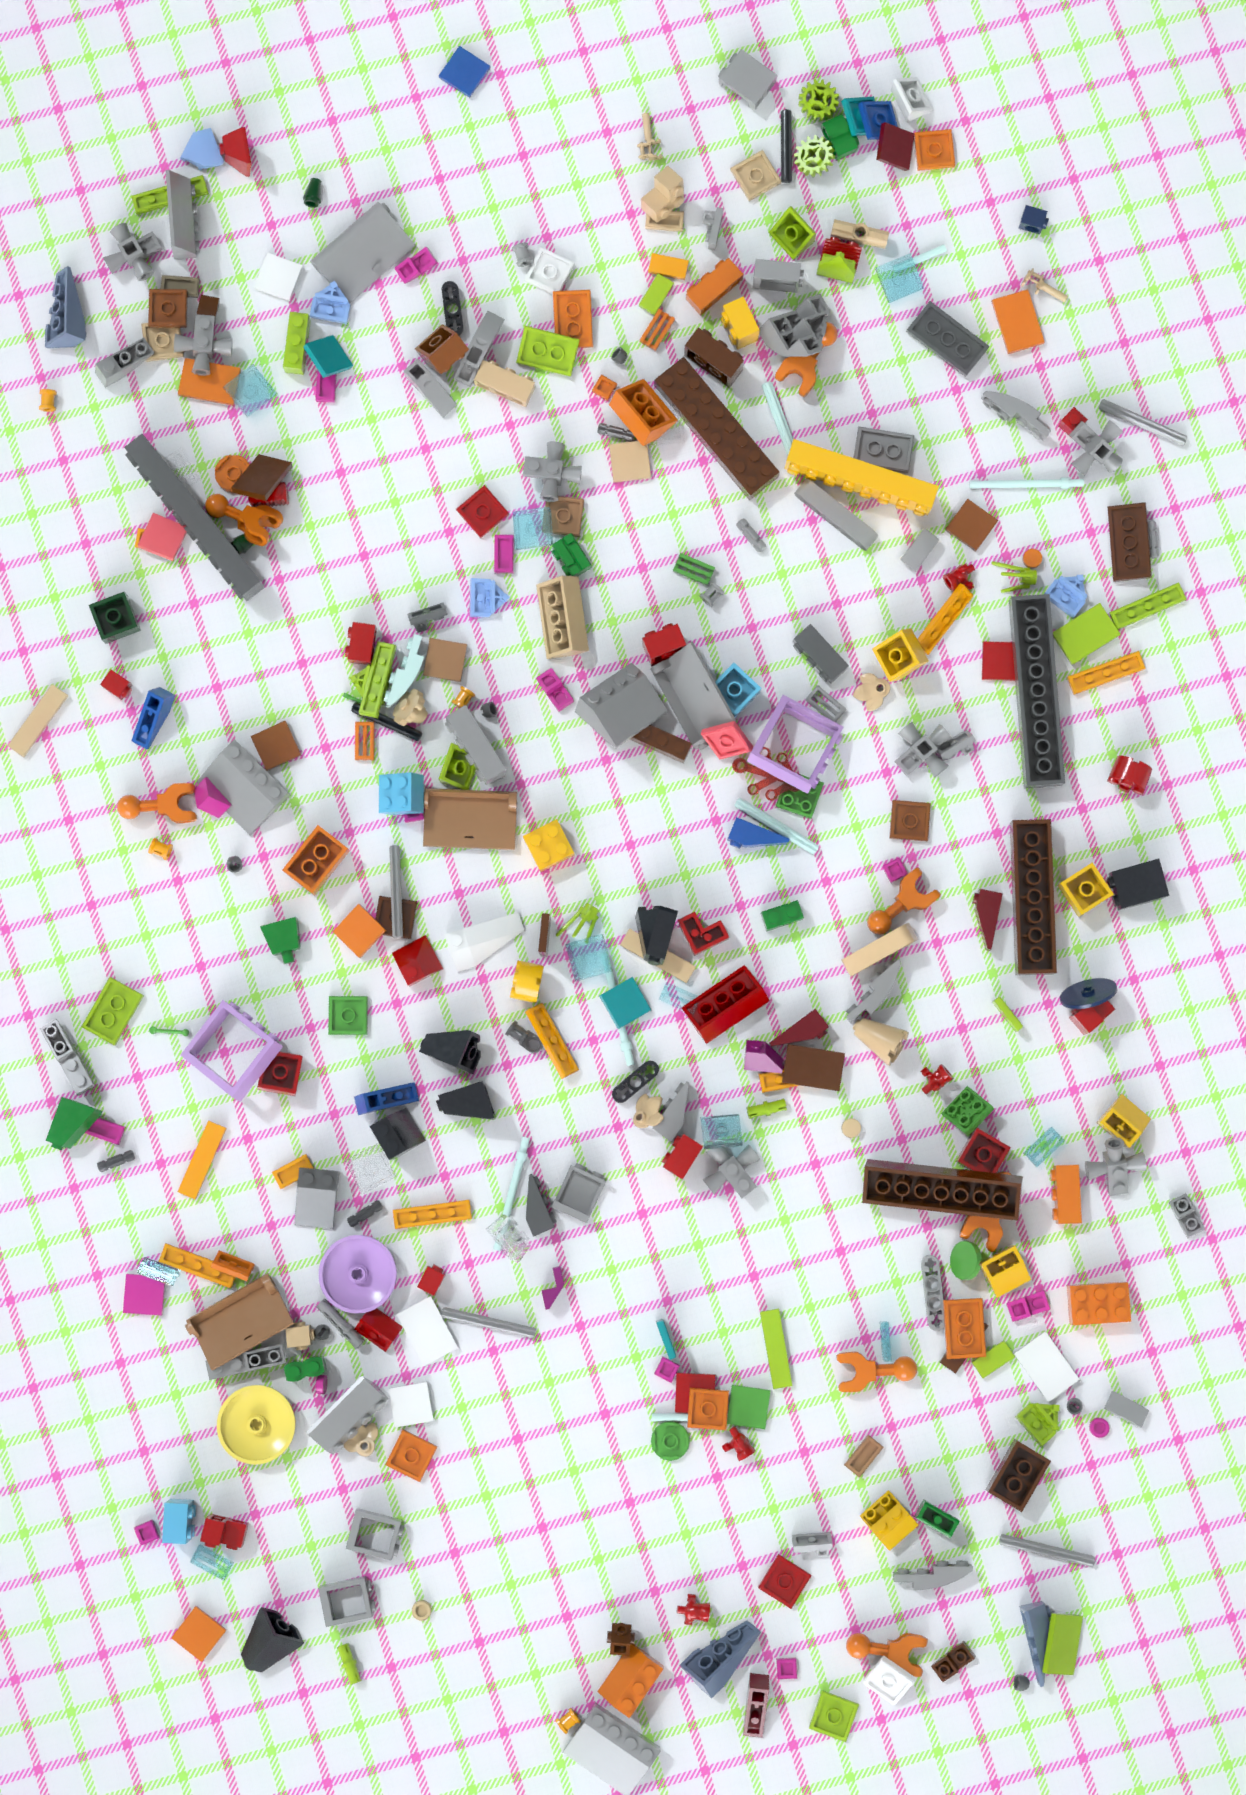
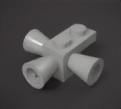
M121 223L112 228L110 233L119 242L117 245L121 252L103 257L111 273L116 272L127 262L129 267L133 266L138 281L150 278L154 271L144 260L163 250L153 231L136 240L134 236L131 237L127 223Z
M196 314L194 339L175 333L174 353L193 350L195 362L192 373L196 375L206 376L211 374L209 359L213 360V352L232 357L233 338L214 340L215 316Z
M1109 420L1101 435L1098 436L1089 426L1081 421L1069 436L1086 452L1071 464L1084 476L1094 460L1104 464L1108 472L1116 471L1121 466L1123 459L1113 453L1115 450L1109 443L1120 436L1123 431Z
M547 442L548 459L525 456L523 477L542 479L544 486L540 499L544 501H558L557 486H561L562 479L580 484L582 466L563 467L561 457L565 444L561 442Z
M913 722L909 723L898 733V735L912 745L909 750L894 761L906 776L923 762H926L934 778L949 766L934 754L938 750L937 746L952 739L942 725L939 724L929 737L925 735L921 738Z
M1112 1137L1105 1141L1107 1151L1102 1152L1103 1162L1085 1161V1171L1088 1180L1104 1174L1107 1175L1109 1196L1129 1193L1127 1170H1147L1143 1152L1125 1158L1123 1154L1124 1141L1121 1138Z
M722 1140L707 1151L720 1164L718 1167L720 1171L703 1179L713 1194L726 1181L732 1185L741 1199L757 1187L743 1169L760 1160L749 1144L737 1158L734 1156L729 1157Z

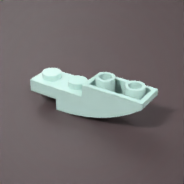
M414 634L413 639L409 638L406 647L409 650L408 657L404 656L401 665L404 670L397 668L395 673L391 672L389 683L392 684L390 691L386 690L384 702H387V708L394 705L406 693L419 672L424 656L417 654L422 638L420 635Z

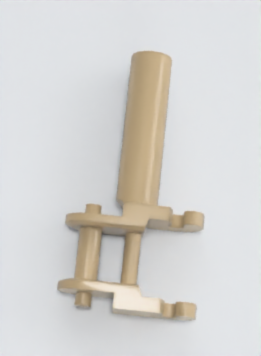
M643 113L642 120L646 143L640 142L637 145L641 152L638 158L642 160L648 158L649 161L660 160L663 158V155H653L651 145L660 144L661 139H657V141L652 139L649 113ZM644 147H648L649 154H645Z
M1034 268L1028 271L1021 284L1022 287L1030 280L1036 284V295L1041 289L1062 302L1066 301L1068 297L1066 294L1044 283V274L1040 276L1033 272ZM1031 275L1034 276V277H1036V278L1039 279V280H1038V281L1034 280L1033 278H1031Z

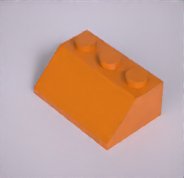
M645 379L616 390L609 403V406L642 446L657 440L678 421Z
M635 1644L630 1645V1655L621 1656L597 1692L614 1708L630 1718L664 1667Z

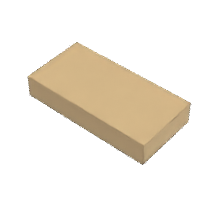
M671 211L665 219H661L657 223L646 214L645 229L683 232L684 211Z

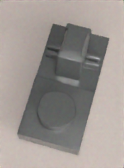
M443 602L409 613L408 618L410 624L414 625L417 633L428 630L427 620H441L448 614Z

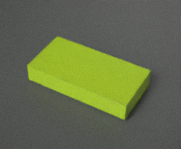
M658 273L639 303V307L655 316L672 289L674 282Z
M1001 997L992 1001L1015 1032L1023 1028L1021 1022Z
M1003 1340L988 1350L986 1357H978L972 1361V1364L980 1376L985 1378L1015 1356Z

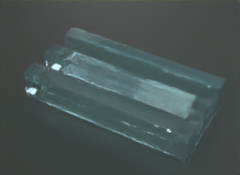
M666 982L659 1000L682 1010V1005L664 998V996H670L686 1004L690 1001L668 992V988L694 999L698 996ZM698 1002L694 1004L692 1010L687 1009L690 1014L694 1015Z
M1050 1127L1023 1154L1028 1157L1035 1167H1038L1065 1140L1053 1127ZM1052 1132L1053 1136L1031 1156L1030 1152ZM1057 1138L1059 1141L1036 1161L1035 1158Z
M144 1257L137 1273L174 1286L181 1270Z
M880 1321L882 1360L888 1362L892 1361L889 1322Z
M199 1544L190 1560V1563L223 1581L234 1562ZM200 1551L227 1564V1568L200 1554ZM199 1558L207 1562L208 1564L223 1571L224 1574L219 1573L218 1571L208 1567L207 1565L199 1562L196 1559Z

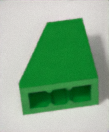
M61 1097L45 1141L52 1143L51 1147L62 1150L63 1147L71 1149L102 1115L103 1111Z

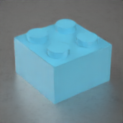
M734 662L715 681L735 718L753 701L762 689Z
M412 772L379 775V813L387 815L424 813V775Z
M169 1499L164 1503L162 1543L186 1544L195 1536V1525H192L193 1517H196L197 1507L193 1505L194 1500Z

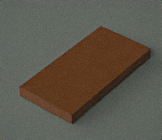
M1146 502L1107 506L1113 582L1152 578Z

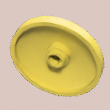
M251 1385L235 1391L225 1400L217 1417V1434L221 1445L230 1456L246 1464H264L278 1458L289 1447L295 1434L296 1421L291 1404L279 1391L268 1386Z

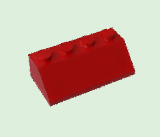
M743 965L681 1008L707 1044L770 1000L763 987L748 968Z

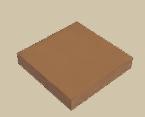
M558 496V501L556 502L546 501L542 533L564 536L572 533L574 537H580L584 499Z
M430 638L423 676L461 682L468 645Z

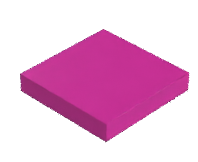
M126 1274L123 1313L162 1316L166 1276Z

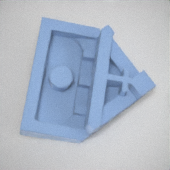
M211 128L192 134L180 160L190 162L197 166L200 171L202 168L207 169L223 165L224 161L220 155Z
M335 281L319 293H315L310 317L347 324L351 305Z
M1083 574L1074 577L1060 576L1054 580L1044 593L1050 594V602L1072 618L1075 617L1086 602L1087 594L1084 589Z
M470 579V617H490L510 598L497 586L494 580Z

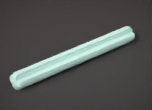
M771 381L762 384V389L788 456L793 437L773 383Z
M740 797L735 803L736 808L780 835L789 838L791 842L814 855L819 849L817 844Z

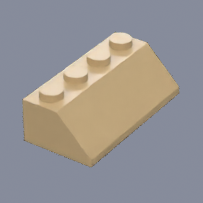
M560 576L537 584L546 658L574 656L589 651L579 577Z

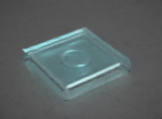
M911 253L875 268L888 303L924 289Z
M254 364L223 387L246 417H249L277 395Z
M550 507L513 512L516 550L553 545Z
M603 934L566 944L575 981L613 971Z
M739 1114L700 1117L704 1149L743 1146Z

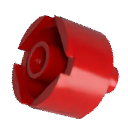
M1122 755L1117 756L1107 782L1119 785L1118 789L1123 792L1129 793L1132 790L1136 794L1143 795L1150 779L1152 768L1144 762L1139 761L1137 763L1133 761L1134 758Z

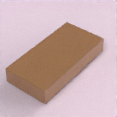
M867 1435L844 1466L860 1478L884 1447L870 1435Z

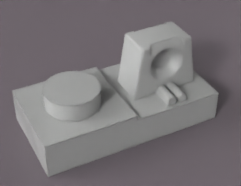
M717 207L716 211H705L703 215V224L712 227L711 231H707L705 242H708V249L711 250L716 249L723 208Z
M965 730L938 746L936 754L943 761L953 758L959 751L966 756L975 750L973 742L976 740L969 731Z
M831 1532L792 1535L794 1553L816 1551L817 1556H829V1550L833 1549Z

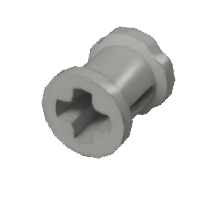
M526 242L512 247V251L515 252L517 257L516 264L518 267L527 266L533 262L527 249L529 245Z
M711 582L710 587L704 594L701 593L699 597L712 607L714 605L713 602L720 595H723L724 591L716 583Z

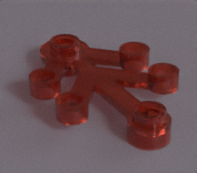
M763 747V749L761 750L760 754L762 755V751H763L764 749H766V750L768 751V754H767V756H765V757H767V758H769V759L772 760V758H771V756H770V755H771L770 749L767 748V747ZM783 752L779 753L776 758L777 762L793 771L789 763V756ZM781 755H785L786 760L784 762L780 761ZM737 758L732 763V768L737 773H745L747 771L766 777L760 782L748 786L747 791L750 795H757L761 789L776 781L783 782L784 784L774 790L769 789L766 791L765 796L770 801L776 800L778 795L788 790L793 792L800 791L798 788L768 772L748 764L747 760L743 758ZM740 762L744 763L743 769L738 768ZM752 786H755L757 788V791L755 793L751 792ZM771 791L775 793L772 799L768 796Z

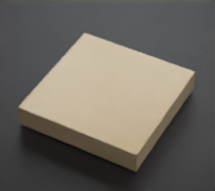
M763 150L730 168L731 173L748 201L755 199L782 182Z
M148 323L141 324L143 338H145L154 351V354L146 360L147 362L184 357V352L174 353L175 333L181 335V328H149Z
M639 441L609 444L613 483L651 478L647 444L642 446Z

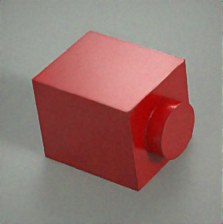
M1073 407L1060 421L1058 427L1069 436L1081 421L1086 424L1088 419Z
M111 669L100 684L120 700L124 697L127 698L132 691V684Z
M435 1264L432 1267L427 1266L417 1287L435 1296L446 1275L442 1273L444 1269Z

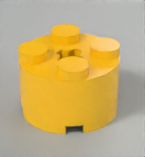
M518 960L510 998L536 1003L544 966Z

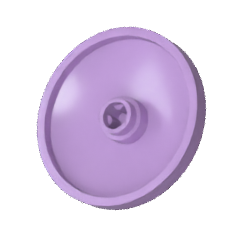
M352 1235L336 1241L327 1249L319 1266V1283L323 1294L336 1308L349 1313H366L381 1306L392 1294L397 1280L396 1263L389 1249L377 1239L365 1235Z

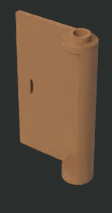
M425 788L423 847L515 850L517 792Z
M266 1273L188 1318L185 1328L190 1335L193 1334L197 1338L213 1371L293 1325L294 1322L269 1273Z

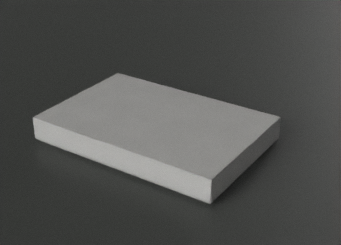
M858 426L853 458L888 470L909 473L914 435Z

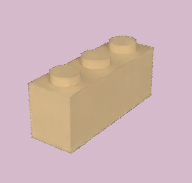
M488 360V362L482 361L474 379L476 386L524 407H527L535 390V382H533L531 377L526 375L519 376L514 370L507 367L503 369L492 360Z

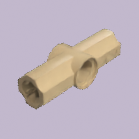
M834 219L831 237L886 249L889 236L888 231L871 228L864 223L853 224ZM861 231L865 236L858 237L855 233Z

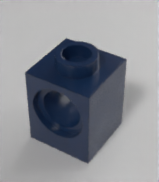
M1026 205L1019 229L1040 235L1042 229L1047 227L1049 218H1046L1048 211Z

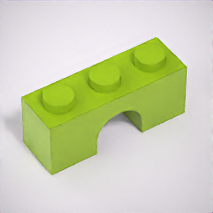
M290 312L283 361L285 373L304 375L306 354L303 347L306 344V339L309 338L311 324L310 316L307 313Z

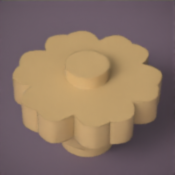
M412 689L410 693L406 692L394 707V721L402 726L412 722L418 724L424 722L428 715L424 707V694L415 689Z

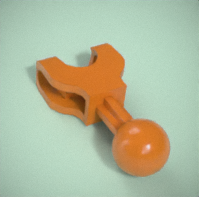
M826 322V332L822 339L823 347L832 345L838 336L836 327L830 322ZM819 353L807 357L786 358L777 370L775 379L781 382L789 374H798L803 381L799 387V395L803 398L806 397L816 383L815 367L818 363L816 357Z
M213 494L205 502V510L211 517L221 518L226 515L237 520L238 529L244 532L247 541L258 546H265L269 541V533L263 527L278 528L283 522L281 512L267 505L257 507L246 505L243 511L230 506L227 498L221 494Z
M192 783L172 784L167 788L166 792L157 794V799L140 801L136 796L125 795L117 803L118 813L125 819H134L140 812L158 811L159 815H166L178 824L195 822L197 815L193 811L181 810L178 805L182 796L194 793L195 785Z
M919 867L912 870L900 881L899 894L894 898L896 902L885 911L876 910L869 915L867 926L872 933L877 935L885 934L891 928L892 919L904 910L907 913L911 909L925 910L941 896L938 890H933L928 894H920L916 890L915 882L922 875Z
M1006 1171L998 1172L999 1174L1012 1175ZM969 1215L966 1217L960 1230V1238L968 1239L975 1229L984 1228L988 1233L986 1248L988 1251L993 1252L1003 1236L1002 1227L999 1224L1000 1219Z
M844 1352L836 1355L838 1362L851 1364L856 1370L855 1377L852 1380L839 1384L838 1388L841 1392H860L869 1382L877 1381L876 1376L894 1375L901 1381H910L917 1374V1364L908 1356L899 1357L895 1360L894 1364L875 1365V1360H867L859 1352Z
M855 1633L847 1639L846 1649L849 1655L856 1659L864 1658L868 1654L884 1655L911 1675L921 1677L923 1669L919 1665L909 1662L908 1655L913 1648L926 1647L928 1639L922 1635L904 1633L895 1640L888 1639L887 1644L870 1642L869 1638L862 1633Z

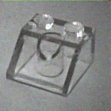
M503 1214L488 1226L486 1230L510 1260L518 1263L531 1247L527 1242L530 1239L524 1231L520 1232L517 1229L518 1223L512 1216L508 1217Z

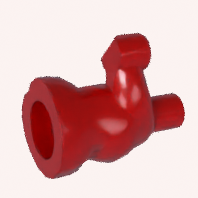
M972 564L959 565L950 573L943 575L944 583L951 591H954L960 583L965 585L968 590H971L974 586L973 582L968 581V574L975 571Z
M940 1064L934 1073L927 1067L920 1071L928 1079V1084L922 1088L926 1095L932 1090L934 1092L939 1091L946 1083L954 1079L943 1064Z
M736 1426L729 1429L733 1438L729 1443L722 1445L725 1452L734 1448L737 1452L738 1461L756 1452L754 1447L750 1445L749 1439L744 1434L739 1433Z
M688 1594V1603L686 1606L677 1605V1614L685 1615V1625H692L694 1620L708 1622L710 1603H696V1595Z

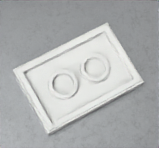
M431 1296L397 1314L423 1366L458 1348Z
M1046 1331L1013 1353L1047 1402L1080 1380Z

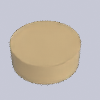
M850 1118L843 1122L841 1130L846 1137L854 1138L861 1132V1125L856 1119Z
M418 1600L414 1603L412 1615L415 1619L423 1621L431 1615L432 1608L429 1602Z

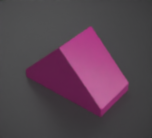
M205 777L194 790L197 808L217 818H220L232 806L208 777Z

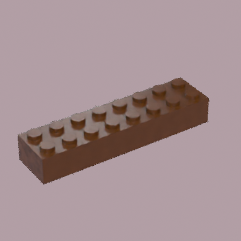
M682 357L654 380L655 388L749 501L779 477V470L685 357Z
M1051 819L1012 820L1010 822L1015 975L1056 974Z
M867 1159L864 1169L862 1203L1018 1221L1023 1176Z

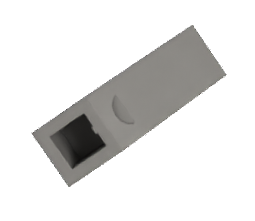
M142 338L96 363L95 374L106 388L125 377L151 357L154 351L145 338Z
M418 358L404 370V375L442 417H445L457 406Z
M687 1081L685 1084L682 1082L674 1091L677 1093L673 1100L669 1098L663 1106L666 1109L662 1114L664 1119L652 1128L670 1142L683 1126L689 1082Z

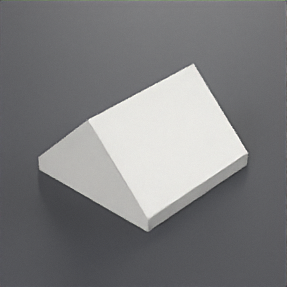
M917 77L893 80L891 92L907 123L933 111Z

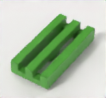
M682 553L679 554L673 568V572L707 586L715 570V567ZM682 559L709 570V573L682 562ZM679 565L706 576V580L679 569Z

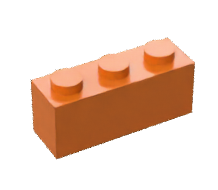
M727 258L725 261L721 260L715 265V270L711 273L707 272L701 277V282L697 285L693 284L687 289L686 300L701 316L743 280L744 274L730 258Z
M1079 1165L1053 1166V1170H1050V1179L1054 1181V1189H1051V1199L1055 1201V1208L1052 1209V1219L1056 1220V1224L1082 1223Z

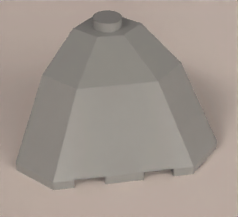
M821 294L808 297L796 310L769 318L759 328V334L766 346L780 356L807 357L822 351V339L825 336L826 318L829 316L830 309Z

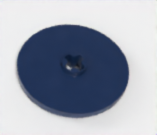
M1106 978L1084 980L1066 988L1060 995V1002L1064 1007L1070 1009L1094 1007L1114 997L1118 990L1117 985L1113 980Z

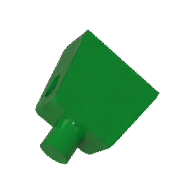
M292 917L260 926L271 953L274 956L281 954L284 964L295 962L292 951L300 949L298 918Z

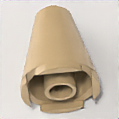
M862 1018L861 1021L858 1019L853 1026V1030H855L854 1035L889 1066L904 1047L902 1040L905 1039L907 1041L909 1032L866 1018Z

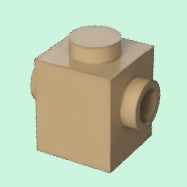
M305 1322L294 1323V1327H287L285 1329L287 1348L296 1347V1350H306L308 1345H312V1341L315 1340L314 1329H311V1325H306Z

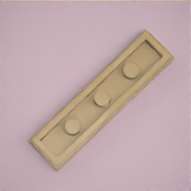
M52 684L8 744V747L22 757H25L65 702L68 695Z
M629 928L620 946L643 958L639 934ZM668 950L663 965H657L658 968L684 983L688 982L696 966Z

